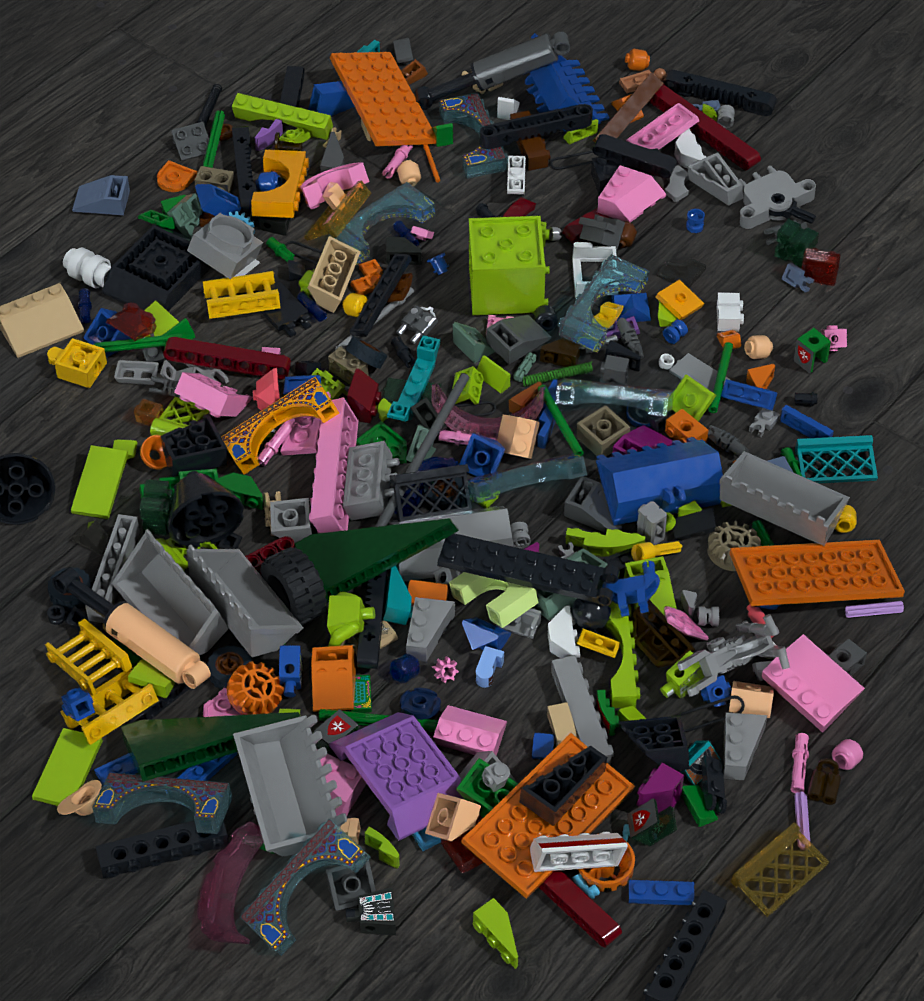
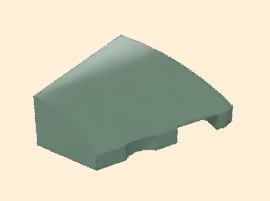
M194 193L186 195L167 214L173 218L177 229L183 235L192 239L194 227L198 226L199 217L203 210L201 209L198 196Z

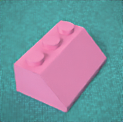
M448 705L439 718L433 738L436 745L473 755L477 752L493 751L497 756L507 721Z

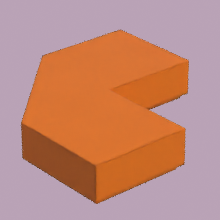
M376 259L359 264V269L364 277L351 281V287L356 294L366 295L375 289L374 283L383 275V270Z

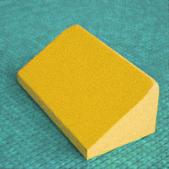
M586 629L582 630L577 645L612 658L616 657L621 642Z

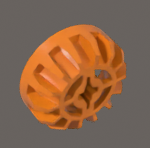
M251 661L246 665H240L233 672L227 683V697L237 712L242 715L270 714L276 709L282 700L284 687L280 685L279 676L274 674V668L268 669L264 667L265 663L254 664ZM257 673H262L269 679L265 680L264 678L258 676ZM271 683L272 690L271 693L267 695V684Z
M627 842L628 847L619 863L620 872L617 877L613 874L615 866L592 868L591 870L590 868L576 870L587 881L589 887L596 885L602 892H604L605 888H611V891H615L617 886H625L628 879L633 876L635 865L634 851ZM611 877L613 880L601 881L599 880V878Z

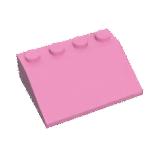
M803 634L786 648L790 668L782 670L779 657H776L762 671V679L823 733L865 688Z

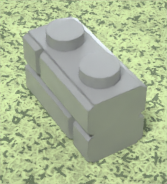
M654 501L643 504L638 509L637 533L645 536V542L657 545L665 538L667 513L663 509H659V506Z

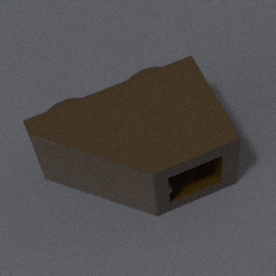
M564 337L543 345L540 349V361L564 367L577 365L581 355V342L578 340L574 342V339Z

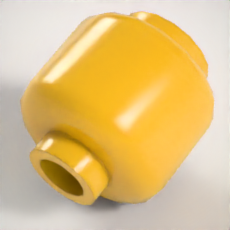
M350 293L343 300L344 312L348 316L358 318L368 300L367 297L361 294Z
M846 505L835 528L836 531L848 533L855 528L857 516L852 506Z

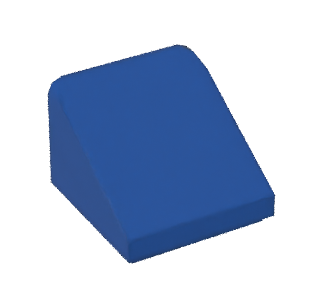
M534 733L532 758L544 759L554 750V734Z

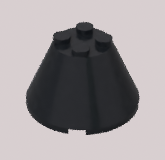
M9 453L1 455L0 522L19 525L38 519L41 514L50 508L55 497V481L51 471L41 460L28 454Z
M191 471L174 485V495L168 521L169 534L176 543L189 547V545L200 547V543L205 542L217 543L231 535L240 526L244 518V506L237 496L210 476L198 473L197 471Z

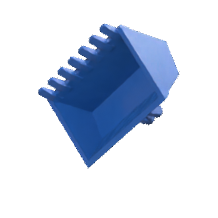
M690 437L687 438L686 443L674 440L671 446L659 443L656 449L644 446L641 452H637L635 449H628L625 455H622L620 452H613L610 458L604 455L597 456L596 464L613 526L638 521V509L643 504L652 501L659 506V509L661 508L671 514L678 513L679 507L692 501H696L701 508L721 503L720 479L723 473L719 452L705 443L704 440Z

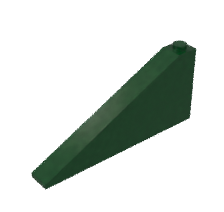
M448 518L311 534L295 543V547L300 549L303 554H306L308 559L313 562L315 569L318 570L319 577L324 584L325 597L328 603L331 595L350 591L459 530L453 521Z
M299 712L140 720L121 726L125 746L142 782L236 753L238 750L233 736L234 733L300 717Z

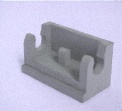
M531 608L502 629L534 639L541 624V611Z

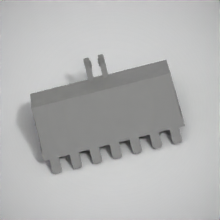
M745 451L720 479V500L825 546L836 528L843 509L850 498Z
M493 506L485 509L478 508L470 511L398 522V520L389 522V525L450 518L459 530L456 534L513 547L508 509L504 506ZM445 539L397 564V569L404 582L435 577L434 573L442 568L437 566V562Z
M148 529L145 530L144 535L111 584L128 604L199 655L208 652L229 629L212 602L205 597L199 587L185 574L172 556L164 550L159 541H156Z
M189 545V549H187L189 577L199 587L205 597L212 602L230 631L251 657L277 651L295 633H299L303 629L302 625L240 549H194L192 545Z
M311 715L308 718L307 716H301L233 734L251 795L250 801L254 806V815L257 816L266 851L274 852L280 856L299 854L329 820L335 825L332 828L333 831L336 829L335 833H340V826L347 821L345 813L337 816L335 809L342 805L341 797L332 799L330 795L337 788L336 781L326 782L325 776L332 772L331 764L322 766L320 762L327 755V750L325 747L317 750L315 745L322 739L321 731H316L312 734L310 729L317 723L316 715ZM330 830L329 833L324 837V838H325V841H326V838H327V840H328V837H329L330 834L332 833V832H331L332 830ZM321 840V841L319 842V844H318L313 850H315V849H317L319 846H321V844H323V843H321V842H323V841Z

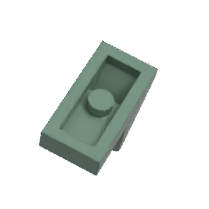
M418 425L406 457L407 461L412 462L430 428ZM430 447L420 467L427 463L436 451V448Z

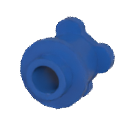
M445 253L427 260L428 263L431 262L434 268L433 272H437L438 275L448 271L447 267H449V264L446 263L443 257Z

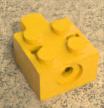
M73 338L65 349L52 347L47 352L49 364L55 365L57 378L87 388L92 386L107 364L104 348Z

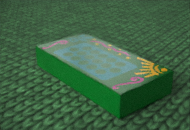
M356 675L354 710H351V712H372L370 675Z

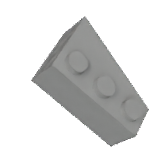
M718 152L687 166L689 180L725 204L731 205L744 198L742 183Z
M415 597L406 643L407 660L427 662L437 646L439 638L445 633L447 625L455 617L454 601Z
M726 713L723 754L724 779H745L759 741L765 731L767 715Z

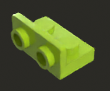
M474 366L456 372L453 387L461 373L467 374L470 378L455 404L470 399L475 405L479 404L484 379L483 375Z
M317 368L312 375H320L321 385L326 392L330 393L331 400L338 399L341 394L347 396L348 392L344 389L346 386L338 379L336 382L332 380L333 376L328 371L324 370L322 372Z

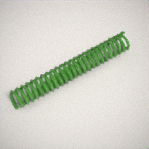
M592 361L543 373H535V375H527L523 377L524 386L534 385V381L535 383L548 382V379L549 381L551 379H559V376L562 379V376L563 378L565 376L570 377L573 376V373L576 376L579 373L592 372Z

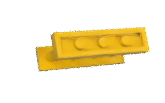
M273 271L236 276L231 279L223 278L203 281L205 298H211L207 300L209 319L280 308L278 289L271 290L270 286L275 283ZM264 289L263 292H256V293H254V291H258V290ZM245 292L247 293V294H243V295H236V294H238V293H245ZM229 295V297L218 298V296Z
M83 619L78 623L81 629L80 634L57 649L49 642L46 643L45 646L48 651L46 656L51 663L55 662L75 679L84 691L87 690L94 695L96 691L93 682L114 668H121L127 673L133 667L125 651L86 619ZM83 641L90 642L68 658L63 655ZM93 650L101 651L78 667L73 664ZM104 659L111 660L89 676L84 673Z
M132 670L127 673L123 671L96 688V694L92 695L89 693L93 699L92 705L95 713L77 722L72 717L66 716L63 710L60 712L70 730L79 725L82 726L81 728L87 742L91 745L158 702L159 700L152 684H148L141 689L139 685L128 682V676ZM128 693H133V695L129 696L125 700L122 699V697H124ZM113 703L117 704L116 706L112 707V708L109 709L108 711L105 710V708H107V707L110 706L111 704H113ZM96 714L99 715L97 718H95V719L92 720L91 722L88 721V719H90V718L93 717L94 715H96Z

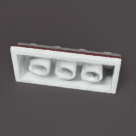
M602 832L593 835L582 833L578 836L563 834L557 837L539 836L534 838L530 846V853L534 872L618 866L628 846L627 842L618 833Z

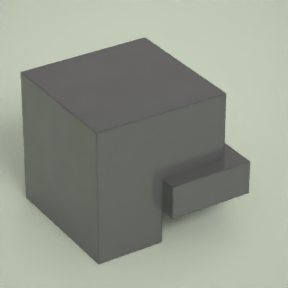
M596 214L594 219L580 217L579 224L583 225L580 239L601 246H615L618 249L625 224L624 221Z

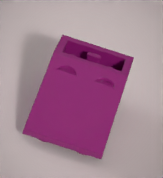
M642 425L624 434L613 446L612 453L620 452L622 455H625L628 449H635L637 452H641L644 446L656 449L659 443L671 446L672 440Z

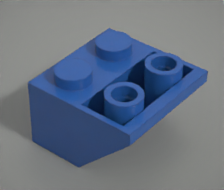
M197 184L195 186L201 209L205 213H210L214 216L221 213L229 216V212L235 215L236 211L239 212L241 210L238 197L212 184Z

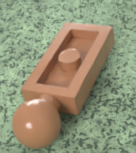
M658 68L653 74L663 81L666 71ZM646 70L620 78L619 84L626 93L634 92L651 72Z

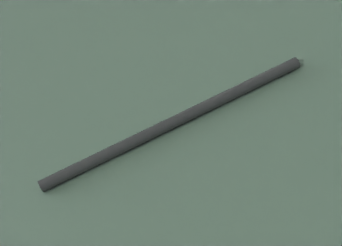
M461 373L405 473L418 471L470 378L467 374ZM405 485L399 486L400 495L403 496L407 490ZM394 493L375 527L387 526L396 510Z

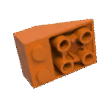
M353 645L312 648L313 712H319L320 709L354 710L356 655Z

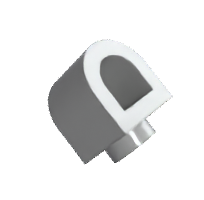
M495 762L484 769L482 773L483 781L486 786L495 792L505 786L510 770L506 764Z

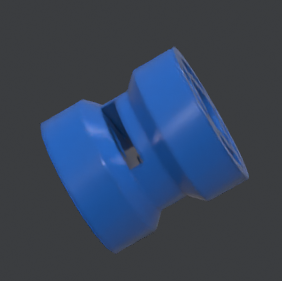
M691 209L688 211L686 228L689 232L699 233L703 230L705 214L702 210Z
M676 319L671 323V326L663 330L664 338L671 344H675L680 340V337L688 333L686 324L679 319Z

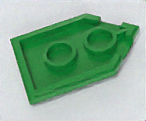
M382 421L357 438V446L385 441L392 453V459L398 458L400 463H406L407 441Z

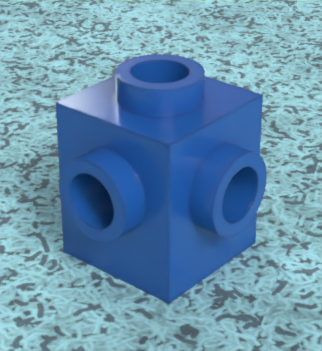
M718 675L715 682L700 690L702 699L707 701V704L729 697V694L732 693L729 682L725 681L724 675ZM726 702L715 704L714 707L724 705Z
M80 688L71 689L66 695L61 697L63 712L66 716L72 717L77 722L95 713L91 695Z

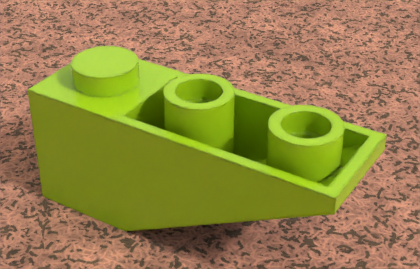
M493 898L473 912V926L478 933L485 935L487 942L493 949L496 948L501 953L502 959L516 969L518 967V954L508 913Z

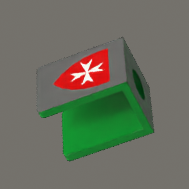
M815 328L811 329L797 339L794 362L808 373H812L815 356L823 363L828 362L831 341Z

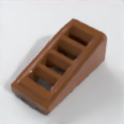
M416 59L401 70L403 76L407 77L408 85L428 75L426 68Z
M537 382L509 400V411L518 417H522L540 398L541 395L538 392V387L542 383Z

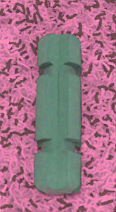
M527 353L517 368L518 370L513 374L515 381L521 382L523 380V377L536 361V354Z

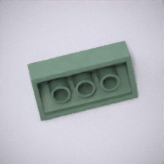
M584 548L566 558L603 568L608 566L606 562ZM599 580L597 590L602 588L605 581ZM536 589L539 603L534 608L541 611V615L550 621L565 606H570L571 608L576 598Z

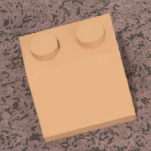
M503 414L497 441L505 448L504 453L532 459L540 422Z
M733 681L731 696H739L745 705L741 714L767 715V718H770L774 689L771 686ZM738 699L730 700L729 712L737 713L740 711L742 705Z
M437 793L425 834L453 841L475 826L479 818L481 805Z

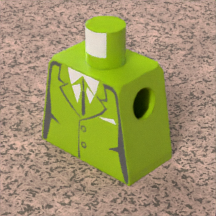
M689 651L679 661L684 660L693 653ZM699 661L679 671L678 662H676L666 672L667 683L660 688L662 694L666 698L670 697L673 693L679 698L688 695L687 688L704 678Z

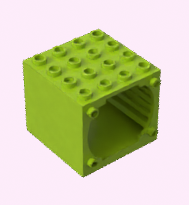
M540 216L469 218V273L472 315L534 313L539 306L548 305V298L544 299L545 274H549V266H545L542 233H545V225L541 226Z

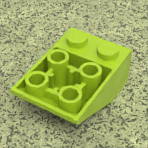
M663 556L625 563L624 578L644 575L643 562L646 561L647 567H649L648 561H653L655 563V573L659 576L660 583L650 600L664 615L665 606L677 609L669 571ZM634 603V609H636L640 605L638 603Z

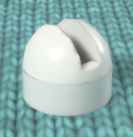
M662 354L659 359L660 368L670 369L674 364V358L669 354Z

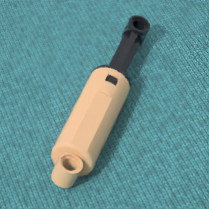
M68 567L52 578L53 586L59 593L72 594L105 618L103 621L104 631L177 684L185 682L188 687L195 689L210 677L211 673L208 666L200 661V656L197 652L126 601H121L115 605L111 604L82 583L79 574L71 567Z

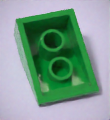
M478 758L456 790L465 800L481 805L479 815L484 818L518 783L508 778L504 787L493 792L490 787L485 785L482 778V773L489 764Z

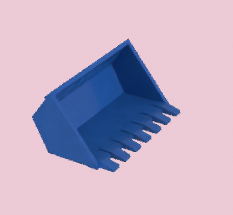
M534 33L531 38H535L538 35ZM558 55L557 62L530 72V75L525 79L526 85L534 84L527 91L529 94H533L535 103H544L536 108L539 113L588 104L593 108L592 121L598 119V124H601L600 121L610 119L607 113H596L605 110L602 104H591L600 101L597 95H586L595 92L592 86L582 87L584 84H589L590 81L587 77L577 78V76L585 74L583 69H572V67L580 66L578 60H566L563 56Z

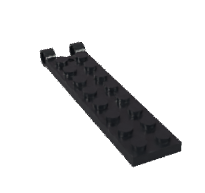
M456 533L445 538L437 562V566L582 599L598 603L602 606H609L612 603L614 593L608 588L597 590L599 580L614 584L618 581L620 574L619 569L615 566L609 565L603 568Z

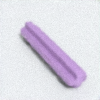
M902 601L846 606L845 615L847 618L902 613L904 605Z
M800 791L794 795L797 844L800 850L810 848L807 795Z

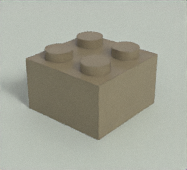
M605 405L577 423L576 438L596 456H608L612 453L615 443L624 434L630 432V426Z

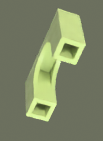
M463 572L449 582L453 598L465 605L486 591L504 590L505 592L486 604L490 621L501 628L539 603L536 589L466 572Z

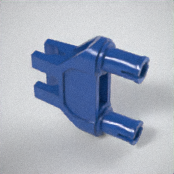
M646 561L643 562L644 575L619 579L614 584L603 583L602 588H608L613 591L612 601L619 605L622 617L630 616L628 604L638 603L641 613L649 612L648 600L656 592L660 583L659 576L655 573V563L653 561H648L649 567H647Z

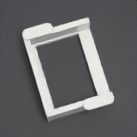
M575 242L572 254L575 298L579 295H590L598 282L582 281L581 262H608V267L616 269L610 280H602L600 282L599 288H601L600 286L604 287L598 295L613 289H619L618 285L620 282L614 280V275L618 271L616 247L593 246L590 242ZM619 291L610 292L605 295H615Z

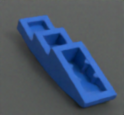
M553 379L548 390L557 404V380ZM544 402L539 411L540 418L538 419L540 423L537 447L545 449L555 424V420Z

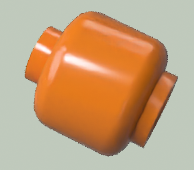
M632 49L629 53H626L625 63H627L630 70L643 71L649 66L650 56L645 50Z

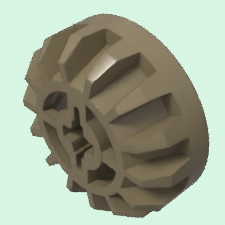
M734 521L732 526L728 522H724L722 526H716L715 531L710 533L707 552L712 562L718 567L729 571H736L729 554L730 548L760 546L761 539L757 536L756 530H749V525L745 523L741 527L738 526V521ZM745 536H747L749 539L747 545L744 544Z

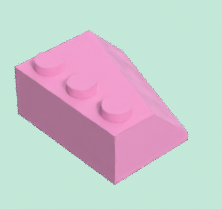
M620 165L598 197L597 213L631 223L643 214L646 208L654 206L660 198H665L666 193L651 175Z
M182 372L174 393L180 395L179 398L181 400L191 401L195 403V407L201 410L207 409L212 416L220 418V416L236 417L253 398L248 394H236L238 390L232 387H220V382L200 373Z
M327 754L320 760L322 766L331 764L332 772L325 776L326 782L335 780L337 783V788L330 795L332 799L341 797L342 805L336 808L335 812L337 816L345 813L347 816L367 783L354 765L343 760L340 761L338 758Z

